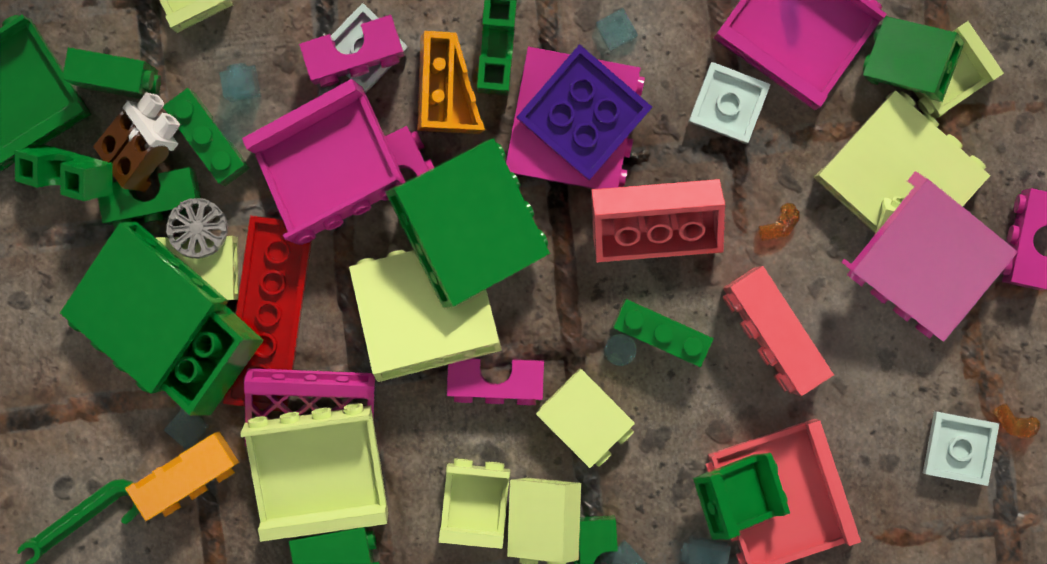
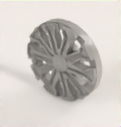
M191 198L181 202L171 211L166 233L170 244L175 250L186 257L199 259L213 255L222 247L227 237L228 223L223 211L216 204L203 198ZM199 204L197 214L195 215L192 206ZM206 207H211L212 211L204 217ZM183 209H186L189 219L180 214ZM216 216L220 217L218 223H209ZM175 220L185 224L183 226H173ZM211 230H221V235L215 236L211 233ZM175 233H184L181 237L175 240ZM207 238L214 242V246L211 248L206 243ZM190 239L188 248L182 249V245ZM197 242H199L201 247L200 253L195 252Z

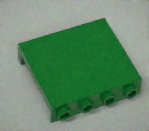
M23 14L7 18L2 23L3 27L0 28V172L15 163V150L46 144L91 115V112L73 84L62 79L63 68L33 21Z
M494 138L486 140L478 146L385 192L443 308L454 307L550 254L547 248L548 240L543 231L538 229L533 219V209L523 199L519 191V180L513 172H510L505 162V152L502 146L495 142Z
M120 222L60 311V314L68 320V325L72 329L81 332L90 340L93 348L111 358L113 365L117 369L128 373L141 390L153 394L164 391L161 388L162 384L211 313L222 311L228 300L138 222Z

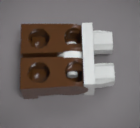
M145 93L138 103L127 101L122 107L124 110L118 114L93 146L103 161L113 163V176L124 189L146 192L152 183L149 176L157 165L167 158L169 150L174 151L178 145L173 135L180 124L170 114L161 113L160 116L157 115L165 104L158 95Z

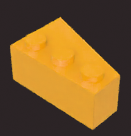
M424 31L420 37L417 131L480 134L485 130L476 105L475 94L472 91L468 78V70L457 33Z
M218 431L125 489L145 521L160 513L167 517L181 508L180 500L188 495L193 500L208 491L206 484L216 478L218 483L233 475L235 472L232 467L240 462L221 432Z

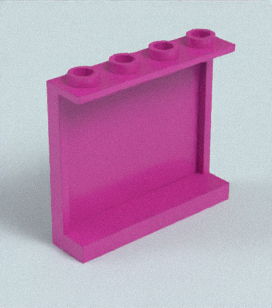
M740 0L714 36V39L810 108L817 110L825 102L828 93L875 27L887 14L881 10L882 6L876 0Z
M528 46L506 160L510 172H513L516 176L522 175L590 189L624 187L627 170L622 169L624 157L630 158L633 139L627 137L588 181L516 119L518 114L570 56V54ZM599 60L639 96L642 95L645 77L639 76L640 67Z
M353 79L242 138L246 149L255 154L288 232L283 234L284 239L295 244H306L316 238L315 234L324 229H335L343 224V219L353 214L360 215L369 211L371 205L379 200H389L385 192L405 183L363 87Z
M915 171L907 181L914 188L851 264L846 259H843L842 263L850 269L847 276L862 287L867 282L873 287L870 293L883 304L890 300L896 305L893 311L907 322L912 317L918 322L915 328L929 339L935 335L944 342L1016 256L1018 251L928 178Z

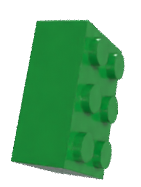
M225 305L222 311L211 313L161 388L188 415H211L259 348L263 339Z

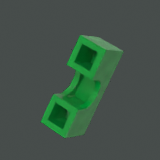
M484 0L482 45L477 81L478 93L509 96L517 0Z
M186 88L163 106L166 113L175 117L179 122L180 126L178 129L218 184L227 186L250 169V166L233 143L218 128L213 120L214 117L194 91Z
M43 144L15 150V181L36 188L60 185V195L80 201H88L112 195L113 163Z
M187 167L158 173L160 182L159 193L154 199L147 202L139 199L136 190L124 189L118 182H113L112 195L98 198L102 223L113 225V228L116 229L120 222H132L133 220L143 218L145 223L164 220L163 214L171 213L181 202L191 198H201L196 170ZM199 204L193 205V210L194 208H198ZM186 209L180 212L182 216L188 215Z
M628 299L623 300L611 327L697 367L702 366L714 339Z
M614 515L580 517L579 560L573 561V564H594L600 554L618 551L617 527Z

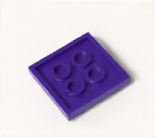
M579 44L518 114L516 119L590 181L652 109V106Z

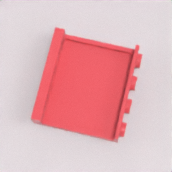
M812 419L708 454L710 462L705 464L707 472L753 454L771 453L778 466V475L782 488L787 495L790 514L775 516L739 531V536L731 539V542L737 541L740 553L736 554L738 564H785L842 544L851 546L861 542L820 420Z

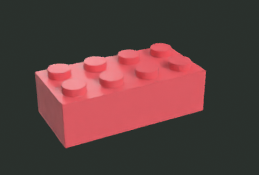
M720 179L592 189L593 239L596 262L723 252L725 201Z
M763 266L754 267L723 287L726 293L723 296L725 303L732 312H738L744 320L740 323L743 331L749 339L757 340L761 346L757 349L760 357L767 366L769 364L774 366L778 373L774 377L784 392L788 391L789 393L803 396L834 376Z

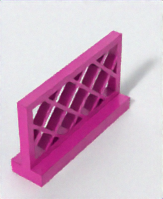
M247 368L244 380L245 423H248V420L252 418V412L257 417H267L276 407L280 408L284 413L292 412L283 403L289 396H298L305 403L296 411L299 415H302L309 408L312 411L319 409L315 403L322 397H329L337 404L331 411L344 409V406L353 399H368L367 406L371 405L372 415L374 416L375 377L373 373ZM253 395H266L273 403L262 412L253 404Z

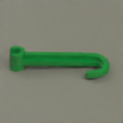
M115 479L107 483L34 538L26 540L18 548L17 553L20 554L26 548H32L34 555L26 561V564L36 563L44 553L122 496H129L125 488L133 484V482L126 479ZM134 502L133 507L122 517L121 522L123 524L129 523L140 512Z

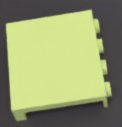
M896 90L886 97L883 104L827 166L822 168L814 177L874 233H876L883 211L881 205L883 198H905L914 188L907 181L915 171L928 178L962 207L990 177L984 170L986 168L985 164L973 155L969 157L961 149L963 146L958 139L950 134L946 136L937 128L939 123L931 115L919 112L914 107L915 101L904 92L898 93Z
M397 250L389 253L385 258L377 260L366 258L358 261L357 265L349 266L371 368L378 382L502 351L486 289L454 307L443 308L414 250L408 252Z
M353 403L344 406L342 410L331 411V408H319L313 410L312 414L299 415L298 412H289L282 414L280 418L267 420V417L260 416L248 420V423H244L241 437H245L260 517L258 528L260 542L387 524L388 507L371 405L363 406L361 403Z

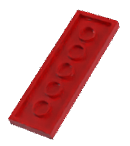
M250 215L236 315L259 335L263 342L224 396L223 404L245 407L244 380L247 368L294 370L312 241L306 244H295L284 239L283 234L288 231L283 220ZM253 395V404L259 409H266L273 403L266 395ZM290 396L283 401V403L287 407L289 405ZM276 407V408L273 410V411L283 412V411H282L280 408H278V407Z

